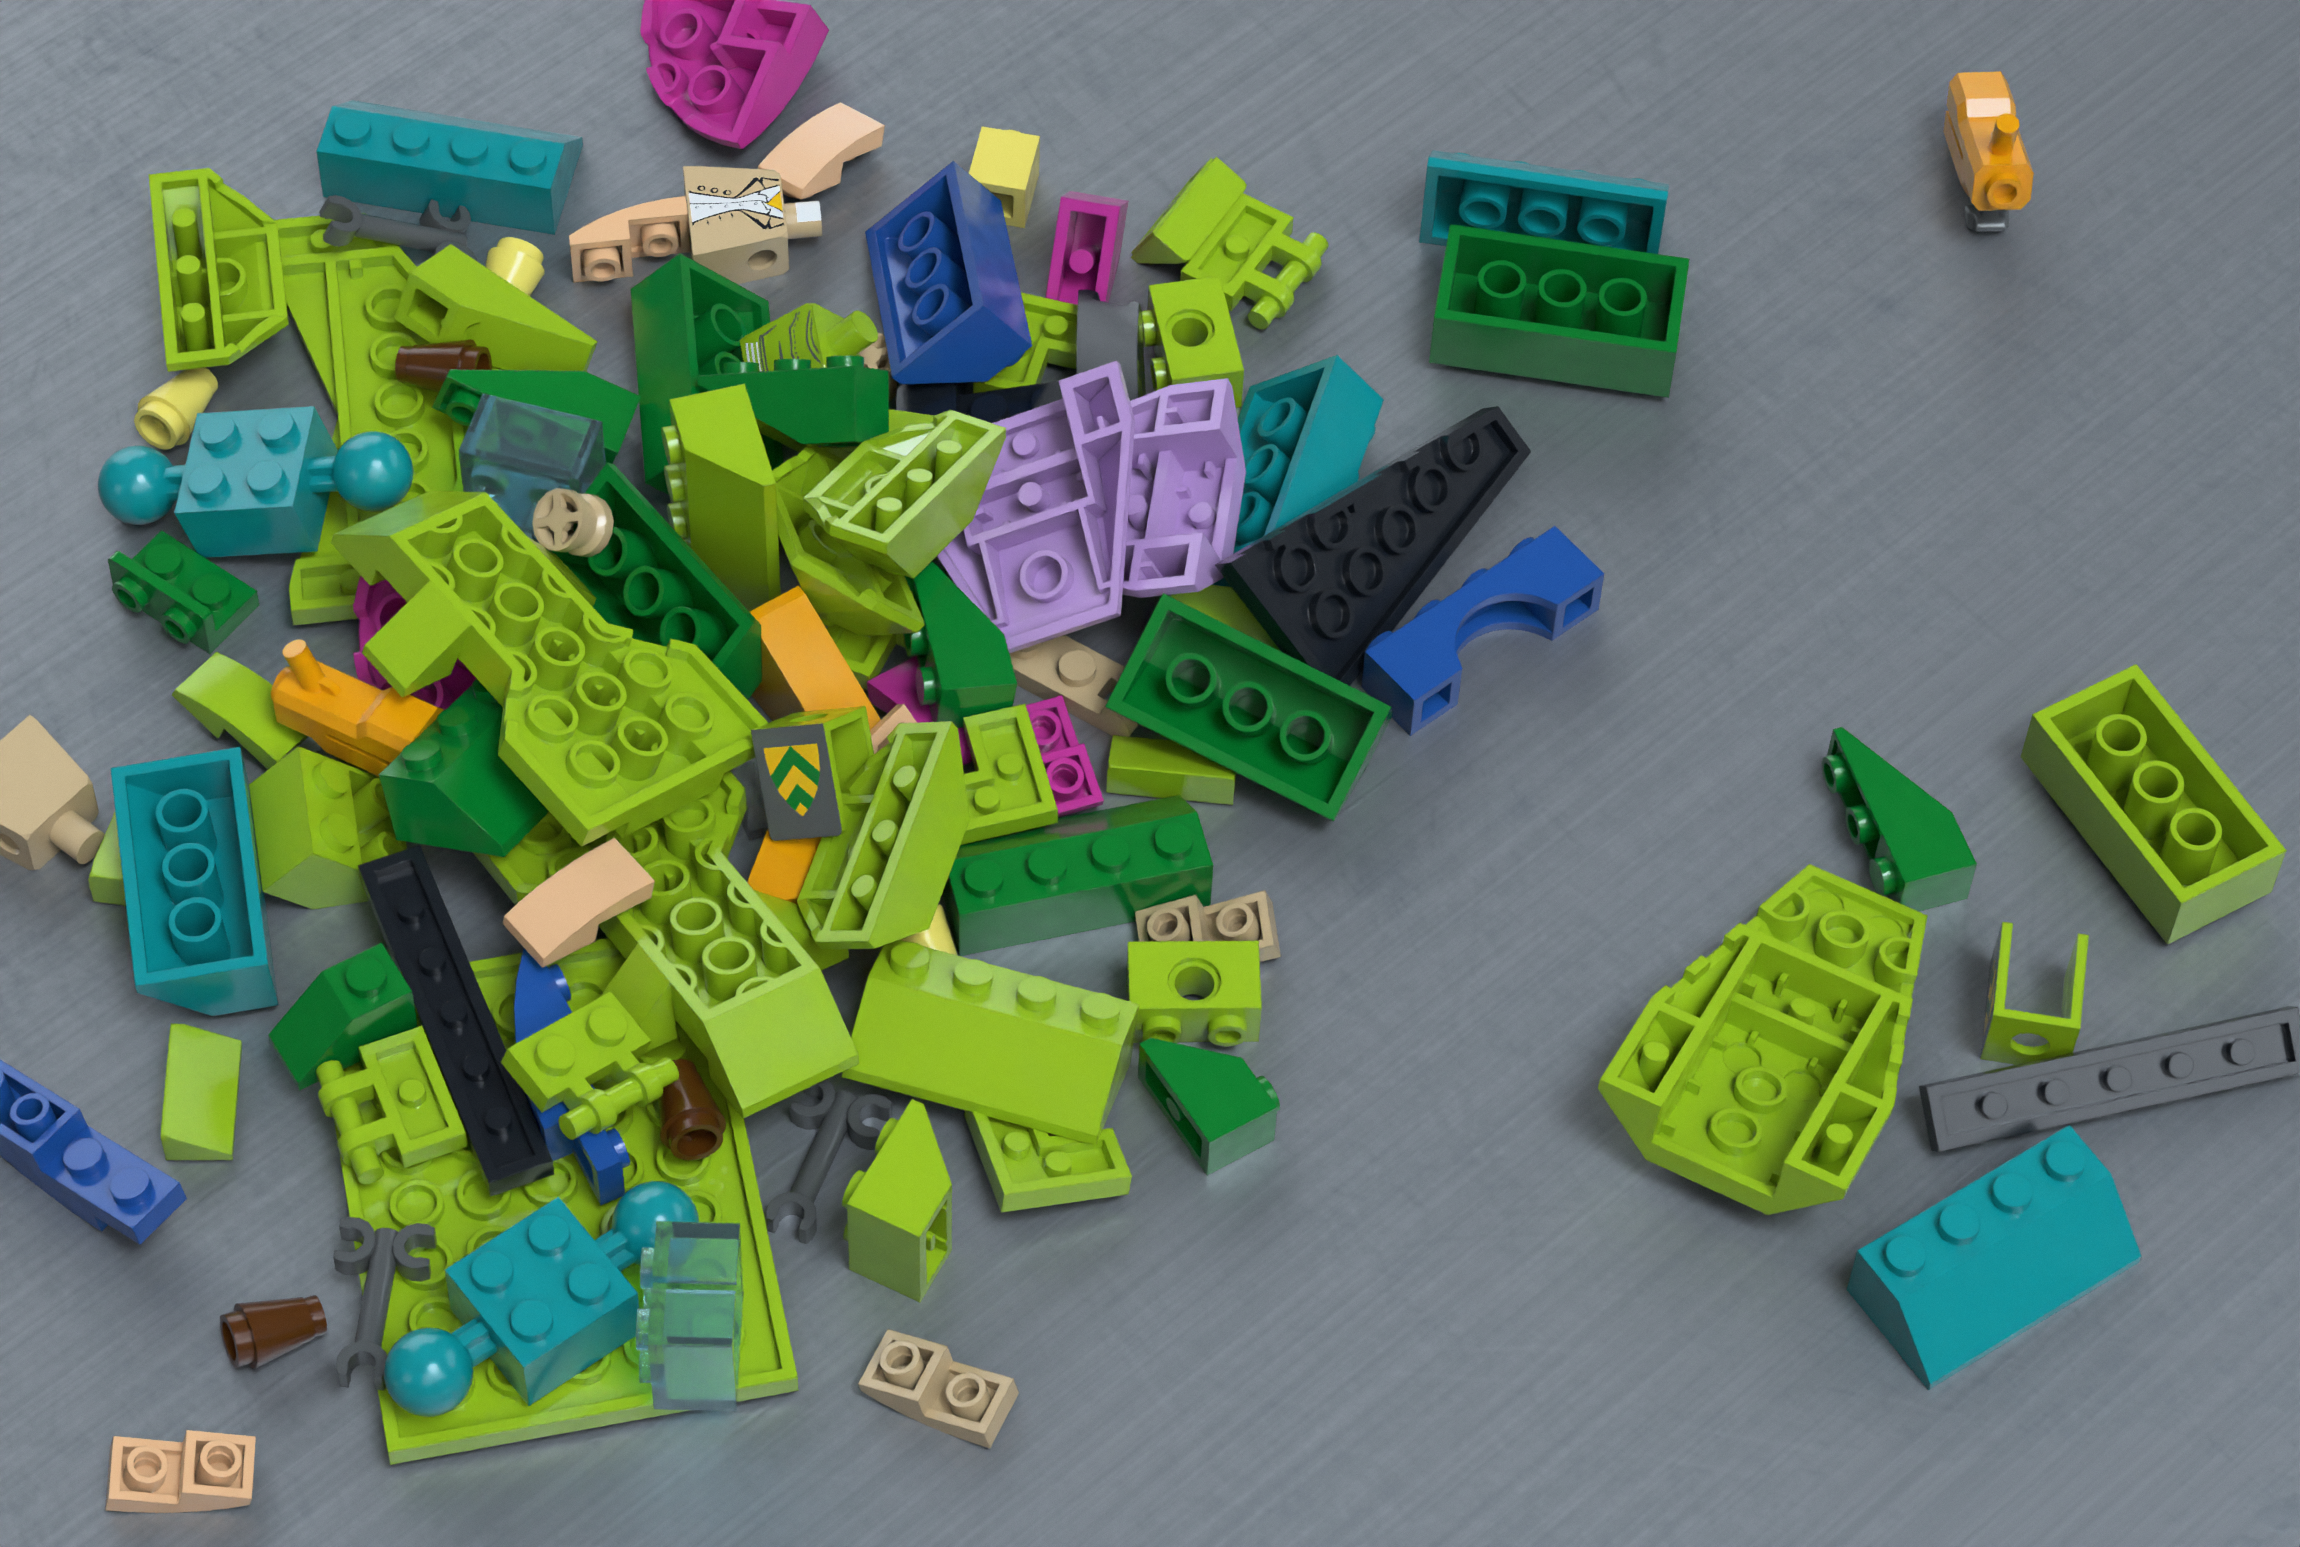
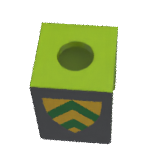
M866 706L796 712L752 729L753 746L771 839L774 841L838 836L847 831L841 790L863 764L874 755Z
M2002 922L1989 966L1980 1059L2018 1065L2073 1053L2081 1028L2089 935L2077 934L2064 977L2061 1017L2005 1009L2013 923ZM2020 1034H2035L2045 1038L2048 1043L2041 1046H2025L2017 1043L2012 1038Z

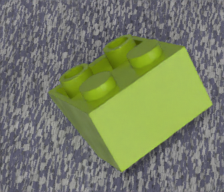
M298 746L249 784L262 890L265 893L313 910L368 902L369 900L360 881L358 865L407 849L405 841L396 840L379 776Z
M911 1099L900 1119L890 1118L882 1128L875 1145V1155L877 1156L867 1172L858 1170L851 1178L845 1190L842 1206L847 1208V1224L844 1229L843 1239L848 1242L849 1270L921 1303L952 1251V1183L925 1106Z

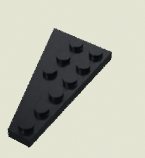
M1499 406L1482 408L1215 564V566L1281 652L1350 686L1363 670L1365 651L1370 643L1380 634L1395 629L1525 461L1531 450Z

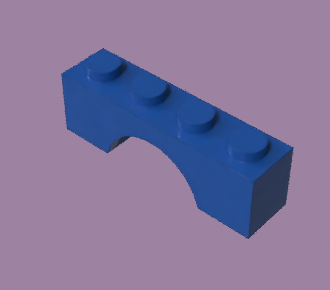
M1556 526L1535 539L1528 537L1518 543L1507 558L1489 570L1482 568L1475 571L1466 579L1460 589L1442 601L1436 599L1424 605L1414 619L1395 632L1386 631L1377 636L1365 651L1361 687L1371 697L1391 706L1393 712L1392 719L1411 736L1458 705L1463 669L1458 654L1469 642L1489 632L1509 629L1531 632L1553 641L1599 610L1604 573Z

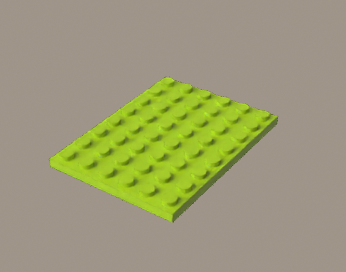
M606 938L596 940L547 965V967L554 964L560 967L571 993V1001H568L567 1004L571 1011L574 1012L600 997L626 959L611 940ZM522 953L469 962L506 1050L516 1044L514 1002L516 980ZM676 1020L677 1038L646 1052L645 1055L637 1060L640 1063H647L649 1065L663 1057H668L671 1060L686 1059L692 1061L726 1120V1129L723 1133V1142L719 1149L710 1156L699 1160L679 1159L673 1155L671 1149H668L662 1143L660 1138L659 1099L645 1107L633 1105L619 1113L616 1123L605 1129V1131L615 1128L618 1131L630 1158V1166L623 1168L625 1193L644 1182L663 1181L671 1183L682 1189L692 1199L699 1216L697 1240L691 1251L682 1260L664 1268H646L633 1263L621 1271L638 1292L642 1332L530 1406L527 1405L490 1357L473 1367L472 1385L464 1400L453 1410L439 1416L424 1417L411 1414L397 1405L390 1396L387 1387L384 1391L378 1390L390 1465L799 1391L798 1376L745 1121L710 1079L708 1059ZM360 1061L343 1070L345 1075L364 1070ZM610 1075L593 1084L595 1089L602 1091L616 1085ZM376 1098L363 1102L359 1106L365 1124L383 1118ZM334 1121L336 1136L338 1140L340 1138V1133ZM468 1141V1147L407 1168H403L395 1147L381 1151L378 1158L384 1170V1175L379 1180L369 1184H362L358 1181L353 1166L346 1165L340 1154L350 1217L361 1218L367 1221L374 1229V1232L379 1228H390L399 1232L406 1226L415 1223L428 1224L434 1227L436 1232V1248L417 1247L408 1253L411 1257H422L430 1260V1279L421 1282L411 1281L403 1277L397 1268L395 1269L381 1346L387 1355L402 1336L416 1329L439 1328L452 1333L463 1326L450 1308L445 1276L446 1268L557 1197L562 1200L591 1237L596 1240L612 1229L613 1213L622 1197L600 1205L573 1153L553 1161L554 1175L491 1197ZM354 1241V1247L357 1250L362 1244ZM367 1271L359 1274L362 1296L364 1293Z

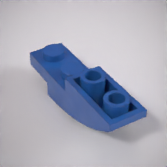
M523 949L516 980L514 1002L516 1043L572 1013L567 1004L568 1001H571L570 989L560 967L554 964L542 968L526 949ZM524 1092L552 1160L555 1161L573 1153L600 1205L622 1197L625 1194L623 1168L630 1166V1158L618 1131L615 1128L608 1131L603 1130L598 1134L588 1131L578 1138L570 1140L563 1134L558 1122L561 1115L570 1111L565 1103L562 1101L541 1113Z
M0 1060V1156L72 1213L101 1232L109 1225L140 1245L187 1200L180 1182L88 1126L78 1107Z

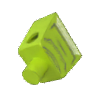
M806 303L740 339L743 361L759 363V372L774 371V360L808 359L811 360V368H826V357L860 356L859 353L877 341L878 332L872 320L859 310L842 318L816 303ZM756 418L761 434L798 452H801L802 449L808 446L799 443Z

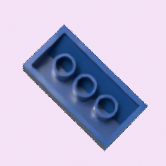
M955 161L948 164L865 231L892 378L899 384L987 382L1005 367H1010L1017 363L1025 351L1032 347L1001 200Z

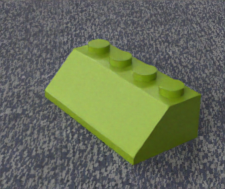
M745 384L670 399L671 426L662 427L661 433L665 454L669 465L664 466L666 485L672 502L667 504L669 524L750 612L781 595L776 482Z
M897 940L883 945L868 975L851 1039L858 1052L859 1064L843 1071L841 1077L965 1111H975L991 1118L1096 1146L1131 1064L1140 1004L1119 999L1106 993H1097L1059 983L1042 976H1033L995 966L978 959H969L924 947L918 943Z

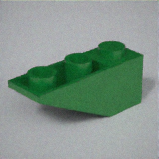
M829 356L826 357V368H811V360L777 359L774 360V371L760 372L759 363L727 362L722 363V374L697 375V385L708 391L745 384L755 418L801 444L830 448L858 447L865 440L889 432L888 370L864 367V357Z
M450 369L432 408L447 414L458 424L474 426L505 440L507 444L517 450L532 452L561 465L573 475L588 477L594 480L606 463L613 464L641 396L586 371Z
M933 561L914 579L905 576L925 625L918 633L903 634L904 645L908 656H917L919 664L916 670L917 697L921 706L929 705L933 722L952 721L957 728H964V717L1012 707L1017 680L1004 633Z
M1843 727L1833 729L1827 756L1822 758L1823 778L1828 790L1832 794L1838 793L1846 809V826L1852 841L1856 845L1862 844L1870 860V878L1877 894L1886 895L1887 898L1919 912L1968 899L1977 863L1953 813Z

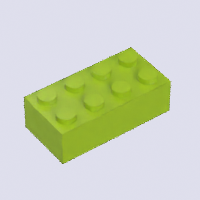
M2137 664L2032 714L2020 756L2167 945L2272 892L2287 850Z

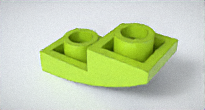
M215 652L172 693V696L214 736L219 738L227 731L267 769H270L309 737L276 721L274 705L271 699V689L273 686L271 683L249 668L218 652Z

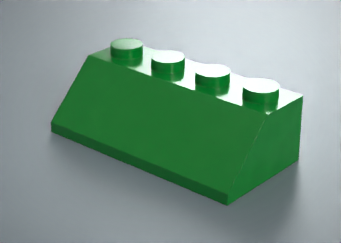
M681 253L631 288L638 394L641 396L639 407L645 483L668 495L664 466L669 465L664 450L661 428L671 426L670 399L707 392L708 390L697 385V375L722 374V363L744 362L740 339L770 323L768 300ZM761 434L773 471L784 463L782 443Z
M606 463L584 494H592L602 498L612 511L614 520L613 533L607 546L600 553L591 557L575 556L568 552H551L556 554L597 598L593 608L607 623L633 629L632 638L667 647L671 638L695 644L748 700L762 682L761 624L614 464ZM578 523L574 524V531L576 530Z
M1164 593L1105 706L1107 709L1333 822L1366 770L1393 716L1391 706Z
M477 678L456 701L438 715L437 719L402 750L379 774L396 840L505 857L549 811L498 756L503 707Z
M1180 795L1058 818V823L960 845L942 895L959 956H965L1136 922L1135 912L1138 910L1197 895L1203 907L1211 905L1213 862L1197 811Z

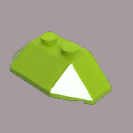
M210 168L148 174L167 371L230 365L289 325L278 224L244 195L224 184L223 178Z
M948 410L934 415L933 422L907 425L863 441L803 498V509L857 560L881 567L890 574L907 576L914 579L973 521L1006 439V428Z
M808 445L798 455L775 468L772 472L776 482L778 535L792 571L823 624L828 627L838 625L859 636L918 633L925 623L905 576L893 575L884 571L881 567L857 560L803 509V498L834 470L843 459L818 446Z
M952 721L899 723L887 736L889 743L871 756L841 790L847 831L838 836L821 838L797 900L804 920L812 932L813 940L821 949H875L930 928L970 821L959 732Z

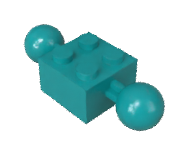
M315 406L197 413L185 465L173 466L165 455L154 448L139 445L128 446L116 451L105 461L99 473L98 492L102 504L112 516L132 525H145L161 519L177 501L174 514L196 552L205 558L318 551L330 492L338 491L346 502L357 509L370 512L383 511L395 506L406 496L413 481L414 470L412 459L405 446L393 436L383 432L368 431L359 433L348 439L337 450Z
M663 1181L641 1183L627 1191L617 1203L612 1218V1229L594 1240L562 1200L557 1197L446 1268L445 1276L450 1308L463 1326L452 1333L439 1328H421L402 1336L390 1349L385 1361L384 1379L390 1396L398 1406L414 1415L434 1417L445 1414L456 1408L467 1396L473 1381V1367L490 1357L528 1406L541 1399L642 1332L638 1292L621 1271L633 1263L646 1268L668 1267L682 1260L691 1251L699 1233V1216L692 1199L682 1189L671 1183Z

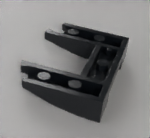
M1088 289L1078 290L1077 374L1118 361L1121 364L1130 401L1146 395L1143 322L1140 303L1131 301L1124 307L1100 301L1096 291ZM1059 381L965 394V382L899 384L897 382L896 410L927 415H937L953 410L994 423L1063 399Z

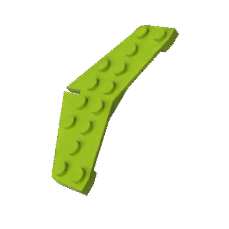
M320 215L275 220L279 230L287 309L338 416L332 437L337 450L351 437L368 431L383 432L399 440L410 454L414 473L408 493L395 506L429 491L474 492L502 439L474 426H464L456 423L447 414L432 408L438 392L413 386L409 383H401L396 377L395 362L401 346L431 344L394 319L409 273L417 266L398 245L354 237L352 242L341 247L324 242L323 234L331 221L335 220L320 217ZM492 366V370H504ZM338 491L330 492L318 551L302 552L300 559H296L289 583L293 625L359 619L353 610V604L361 575L333 546L331 540L333 534L386 510L377 512L360 510L346 502Z

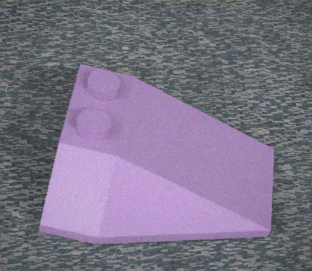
M1118 361L1059 380L1063 399L993 423L1006 428V439L974 519L937 555L955 585L1004 633L1009 654L1121 616L1135 419L1121 364Z
M1228 378L1169 385L1130 401L1135 419L1122 593L1124 595L1144 598L1162 596L1163 593L1172 595L1199 592L1224 578L1215 564L1231 556L1234 552L1246 476L1233 388Z

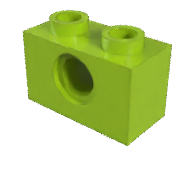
M1220 276L1148 285L1147 310L1142 311L1144 347L1153 346L1155 358L1150 359L1153 391L1169 385L1228 378L1233 388L1235 407L1241 408L1244 368Z
M1259 941L1128 942L1126 966L1127 1001L1140 1004L1134 1043H1141L1149 1038L1173 1043L1211 1042L1224 1047L1236 1046L1243 1042H1259L1262 1010ZM1195 994L1204 997V999L1188 1000L1182 996Z

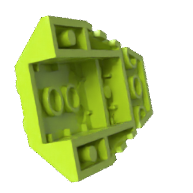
M1809 864L1763 902L1758 908L1757 915L1747 924L1739 923L1725 934L1722 945L1706 958L1702 955L1687 966L1683 977L1671 988L1665 985L1655 993L1602 1075L1598 1085V1090L1644 1158L1651 1163L1766 1215L1844 1199L1891 1116L1895 1105L1898 1074L1902 1065L1905 1034L1911 1013L1913 988L1918 973L1928 915Z

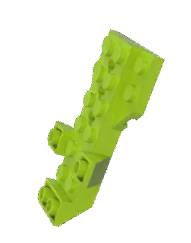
M429 491L333 534L331 540L333 546L370 586L386 579L407 602L365 644L362 654L401 697H405L451 675L458 658L503 707L498 756L581 847L613 830H616L622 838L717 790L724 773L755 758L751 730L768 722L695 644L671 638L667 647L632 638L633 629L607 623L593 608L597 598L556 554L526 536L486 492Z
M731 771L724 773L717 790L624 838L616 830H613L581 847L556 818L548 812L505 857L474 853L516 905L556 872L594 848L616 838L655 882L650 899L598 925L626 959L600 997L610 991L651 1039L646 1052L677 1038L676 1020L708 1059L710 1079L743 1119L859 1064L858 1052L822 974V970L849 958L848 949H821L814 942L811 935L812 932L805 922L798 904L753 890L728 860L729 853L747 809L746 789Z

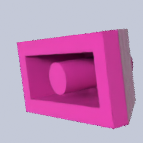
M1069 191L1061 196L1045 298L1078 305V290L1088 289L1098 292L1100 301L1109 303L1120 260L1128 200Z

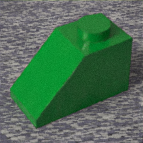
M381 942L321 971L268 1034L269 1041L300 1091L319 1082L315 1072L322 1063L337 1060L341 1063L343 1069L348 1068L361 1061L358 1047L418 1027L413 993Z
M1149 1038L1139 1043L1138 1079L1207 1176L1275 1140L1277 1112L1280 1110L1278 1096L1271 1083L1264 1076L1256 1078L1243 1058L1155 1038Z

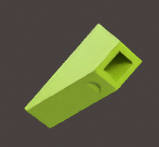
M452 244L410 271L394 316L395 320L431 344L472 339L477 346L488 348L492 366L504 370L587 372L598 341Z

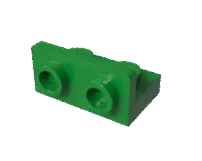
M162 530L132 559L120 551H116L108 559L113 583L112 591L124 607L135 613L143 611L160 622L166 632L178 642L187 644L190 641L208 654H211L259 606L257 590Z

